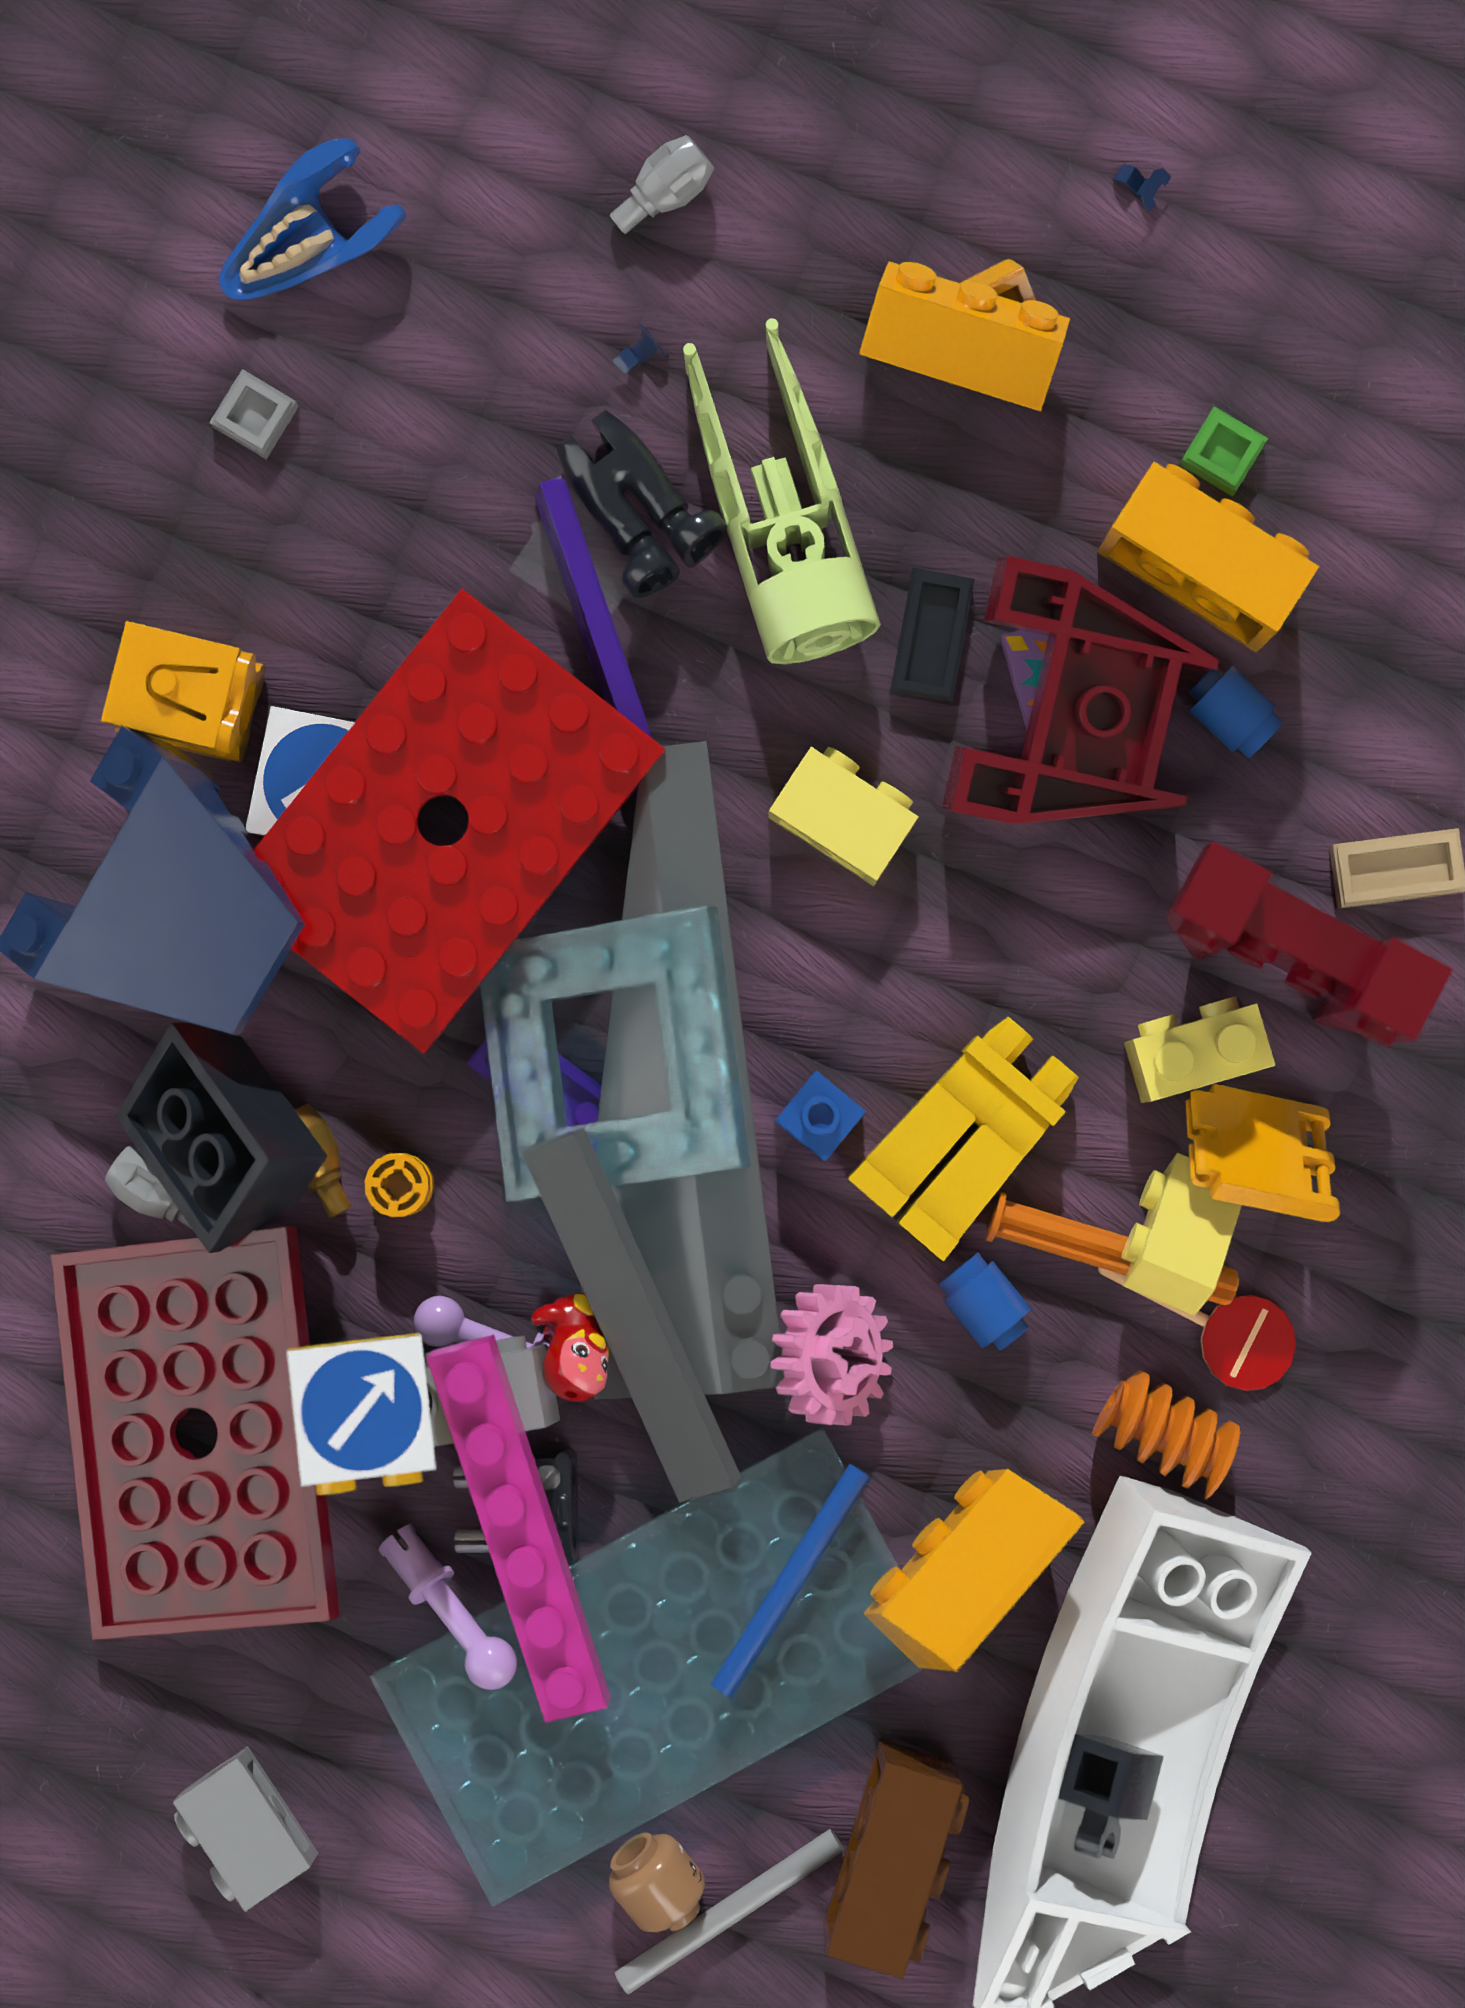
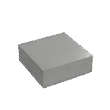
M242 369L209 423L216 430L267 459L299 405L292 398Z

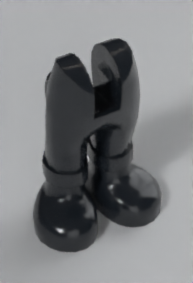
M605 410L593 418L591 422L601 436L604 446L608 450L610 449L611 453L596 464H593V460L588 452L581 448L571 435L556 445L563 471L584 506L611 535L614 544L621 554L629 555L630 562L625 567L621 578L623 586L634 598H643L673 583L680 574V568L667 550L652 538L651 529L643 519H640L626 498L625 490H630L634 493L649 512V516L656 526L664 530L674 550L686 567H695L716 549L727 534V524L719 513L712 510L701 511L694 515L688 513V503L680 493H676L662 466L645 443L624 422Z

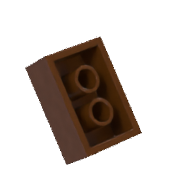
M882 1738L879 1739L823 1922L827 1956L902 1980L904 1979L909 1960L917 1963L921 1961L930 1930V1924L924 1922L928 1897L939 1899L949 1869V1860L944 1858L948 1832L956 1835L960 1833L969 1803V1796L963 1794L964 1783L960 1781L952 1760Z

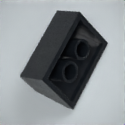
M174 1022L170 1024L115 1115L208 1253L222 1251L298 1203L328 1157L241 1035L226 1033L190 1022Z

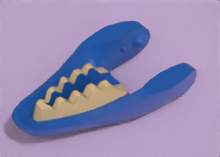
M341 138L324 142L306 151L285 173L256 220L223 265L219 275V284L226 296L239 301L251 300L293 287L359 258L377 247L385 238L400 227L407 214L402 206L397 204L384 206L379 210L378 215L359 228L347 240L335 229L330 219L323 212L319 202L320 188L346 167L354 165L361 150L355 140Z

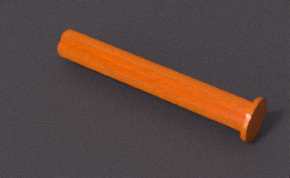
M999 1191L988 1220L985 1234L986 1241L992 1242L996 1236L1125 1276L1127 1275L1131 1262L1121 1258L1128 1239L1127 1236L1006 1200L1007 1194ZM1222 1266L1215 1291L1208 1298V1301L1221 1305L1231 1304L1239 1285L1238 1272L1235 1269Z

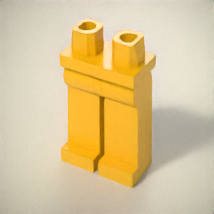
M1006 1017L990 1029L982 1039L979 1036L973 1037L962 1050L964 1054L846 1177L893 1217L972 1123L977 1124V1128L896 1220L942 1261L951 1253L961 1236L1021 1160L1041 1138L1049 1125L1054 1126L1066 1111L1060 1106L1068 1098L1079 1078L1054 1056H1051L1031 1080L1011 1065L1033 1038L1010 1017Z

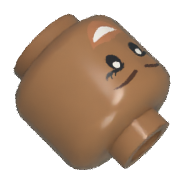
M643 1832L625 1842L614 1854L610 1865L612 1872L609 1879V1891L644 1932H660L666 1929L677 1931L687 1926L696 1917L700 1910L699 1900L704 1891L705 1876L674 1837L670 1834L651 1835L650 1833Z

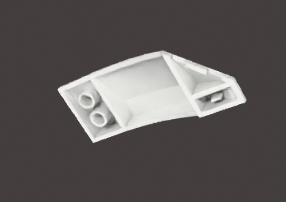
M1119 1476L1068 1589L1045 1649L1024 1715L993 1845L973 2001L974 2008H1055L1052 2001L1084 1983L1090 1991L1135 1965L1132 1955L1163 1938L1169 1945L1191 1932L1185 1923L1198 1858L1216 1788L1236 1725L1258 1668L1312 1554L1306 1547L1173 1490ZM1075 1734L1109 1737L1164 1756L1148 1819H1119L1121 1835L1114 1859L1102 1855L1101 1858L1097 1859L1074 1850L1076 1834L1085 1808L1058 1797Z

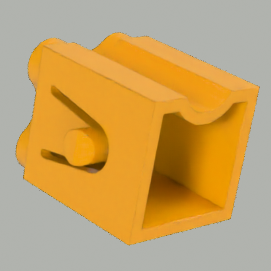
M126 621L101 722L105 725L116 727L115 732L117 733L121 726L168 742L180 750L229 762L231 760L242 762L248 746L252 716L264 682L265 665L256 662L255 654L244 652L237 647Z

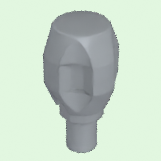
M688 135L664 143L646 159L635 181L636 185L630 189L633 195L610 214V217L621 231L627 234L648 214L654 217L658 212L664 213L685 206L704 189L714 171V166Z
M132 1145L126 1147L113 1162L105 1176V1182L114 1195L138 1213L162 1220L166 1218L172 1223L177 1219L192 1229L139 1150Z

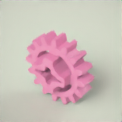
M816 1284L813 1287V1293L799 1292L795 1295L798 1311H782L781 1317L787 1325V1330L785 1334H773L772 1341L777 1346L782 1347V1356L771 1361V1369L783 1370L784 1378L780 1381L776 1390L778 1394L793 1395L788 1408L791 1413L805 1414L806 1422L847 1426L851 1425L852 1416L866 1417L870 1413L867 1398H882L884 1393L877 1380L879 1375H891L892 1368L882 1362V1356L884 1352L893 1348V1341L881 1339L880 1331L884 1329L888 1320L886 1316L871 1315L876 1303L873 1297L860 1296L859 1288L855 1286Z

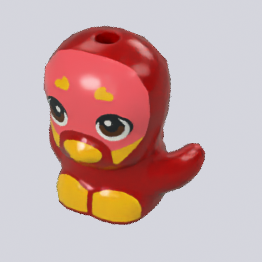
M585 1293L566 1295L557 1299L554 1303L538 1308L532 1314L531 1322L535 1326L546 1325L543 1331V1339L550 1343L542 1363V1374L545 1383L554 1394L565 1400L580 1402L592 1399L605 1388L608 1377L609 1346Z

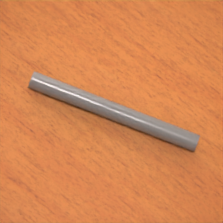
M831 1829L827 1830L693 1919L684 1928L675 1931L615 1971L616 1978L621 1987L629 1995L842 1853L844 1849Z

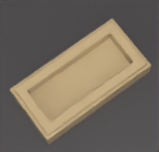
M1459 828L1329 846L1337 909L1465 892V869Z

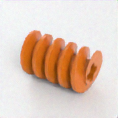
M1142 1370L1132 1374L1126 1381H1120L1104 1405L1095 1423L1092 1435L1098 1438L1111 1425L1116 1427L1114 1448L1121 1450L1135 1438L1140 1441L1137 1461L1144 1463L1151 1455L1158 1451L1162 1453L1160 1474L1166 1476L1180 1463L1185 1466L1182 1486L1189 1489L1203 1476L1207 1479L1204 1498L1208 1499L1212 1496L1226 1477L1234 1461L1239 1444L1240 1426L1232 1421H1228L1216 1430L1218 1422L1217 1413L1209 1408L1202 1410L1193 1418L1195 1401L1184 1395L1171 1405L1172 1387L1163 1382L1148 1393L1149 1374Z

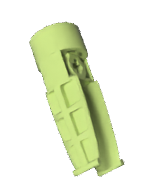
M772 318L766 322L767 350L815 503L813 506L802 509L787 459L775 460L774 457L762 460L761 465L751 467L750 469L766 520L753 524L750 523L748 510L696 347L692 343H687L683 348L686 373L689 377L696 417L722 517L727 524V533L734 550L766 657L771 663L791 664L825 657L845 650L874 634L881 624L828 457L799 381L779 339L778 322ZM833 519L844 557L825 559L824 536L820 529L828 527L829 520ZM800 544L801 552L806 551V559L800 562H792L791 554H787L786 546ZM767 545L769 571L773 577L758 585L747 548L752 550Z

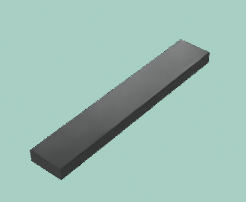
M582 1127L531 1145L521 1154L679 1503L733 1488L742 1477L585 1128Z

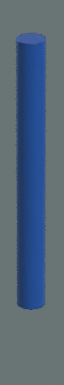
M851 1463L848 1465L711 1682V1685L722 1694L730 1698L734 1697L870 1481L871 1476Z

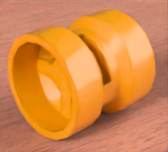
M408 1153L387 1154L377 1159L368 1169L364 1181L365 1194L370 1205L379 1213L389 1217L411 1216L423 1210L431 1201L435 1189L434 1176L429 1166L421 1158Z

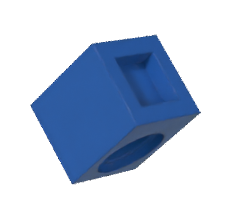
M815 1071L774 1122L820 1160L825 1162L866 1111L818 1071Z

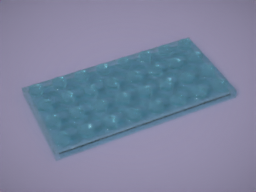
M823 1426L739 1471L742 1478L733 1488L685 1501L575 1561L569 1567L611 1696L607 1708L545 1723L505 1600L473 1617L487 1637L503 1639L510 1644L516 1654V1672L511 1681L505 1686L496 1690H486L472 1683L465 1670L467 1653L450 1631L371 1674L369 1678L492 1907L925 1669L918 1668L863 1614L875 1600L870 1595L874 1585L891 1568L895 1566L899 1568L860 1496L734 1697L730 1698L722 1694L711 1685V1682L846 1470Z

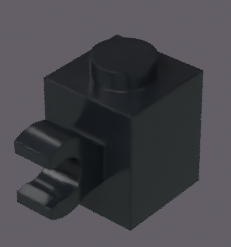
M1075 1734L1058 1797L1085 1808L1075 1838V1851L1097 1859L1101 1858V1855L1114 1859L1121 1835L1119 1819H1148L1164 1758L1163 1755L1109 1737Z

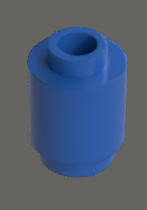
M1231 665L1223 673L1218 668L1217 670H1208L1188 692L1196 700L1188 711L1231 752L1238 749L1246 758H1250L1283 724V721L1273 712L1276 705L1234 665Z
M978 1252L938 1284L947 1295L943 1300L981 1349L993 1342L1001 1351L1029 1328L1023 1317L1031 1310V1307L994 1261L987 1264Z

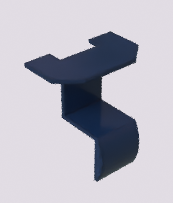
M1122 164L1112 181L1125 183L1135 195L1141 196V203L1148 211H1151L1156 203L1153 197L1161 184L1164 186L1168 184L1171 176L1162 167L1154 170L1149 179H1146L1136 167Z
M639 324L646 336L632 349L625 348L613 360L624 375L638 363L644 364L658 350L669 357L667 352L660 347L642 324Z

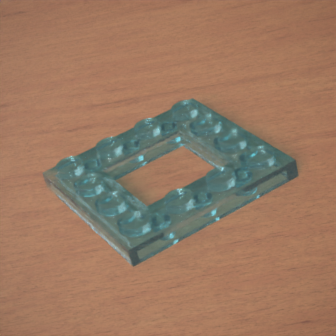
M697 906L515 940L480 985L506 1202L541 1198L521 1154L531 1145L582 1127L585 1128L611 1188L751 1167L717 906ZM656 983L672 1111L567 1127L552 1001Z

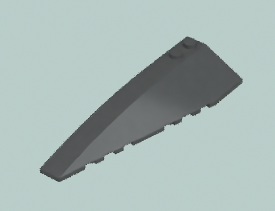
M707 741L663 746L665 752L638 785L594 1150L704 1395L776 1388L784 1378L783 1370L771 1369V1361L782 1356V1348L772 1341L773 1334H780ZM580 1284L581 1293H584L582 1286ZM609 1348L608 1377L605 1388L594 1396V1400L632 1398Z

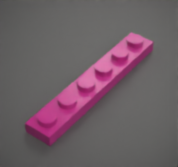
M493 1334L432 1350L427 1357L430 1371L545 1723L605 1709L609 1704L611 1696L495 1336Z

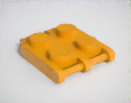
M1213 1084L1209 1092L1201 1090L1190 1092L1191 1100L1188 1099L1185 1103L1188 1137L1194 1140V1144L1188 1145L1191 1182L1194 1185L1206 1187L1211 1192V1198L1215 1200L1321 1222H1331L1340 1216L1339 1201L1331 1195L1329 1175L1335 1170L1334 1155L1327 1151L1325 1130L1330 1127V1115L1326 1108ZM1307 1131L1312 1132L1313 1148L1308 1147ZM1311 1175L1317 1178L1318 1193L1312 1190Z

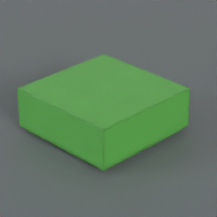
M1214 406L1179 465L1233 497L1268 438Z

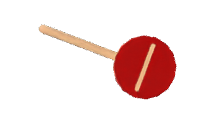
M1098 1267L1101 1275L1121 1285L1124 1284L1125 1275ZM1138 1293L1204 1327L1201 1336L1203 1359L1211 1373L1227 1386L1244 1391L1264 1389L1280 1380L1292 1364L1296 1349L1294 1327L1286 1313L1271 1300L1253 1295L1234 1297L1229 1305H1218L1210 1316L1201 1311H1198L1193 1316Z

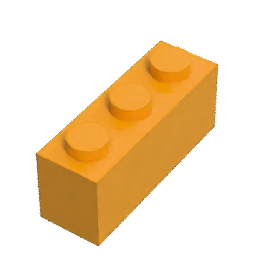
M889 261L878 286L859 354L1041 412L1064 343L1070 318L1059 315L1055 308L1040 301L1027 300L1020 303L998 296L993 288L983 283L965 281L960 284L936 276L932 269L919 263L903 262L896 264Z

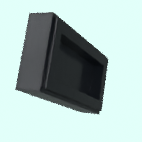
M912 568L890 695L952 705L974 578Z

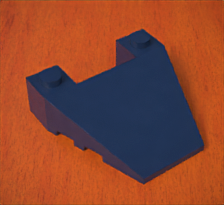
M121 726L90 782L130 812L128 818L77 906L25 892L0 936V952L35 980L240 1036L301 933L305 923L267 862L257 858L245 838L249 833L240 819L231 815L217 794L220 787L211 773L170 743Z

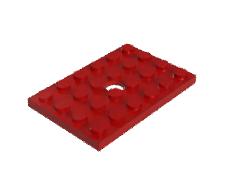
M462 588L253 851L259 860L267 862L305 923L291 949L419 1051L426 1054L638 787L646 774L663 755L665 748ZM437 796H450L459 800L465 806L468 813L469 823L466 833L458 842L449 846H436L429 843L423 838L418 827V816L421 808L427 801Z

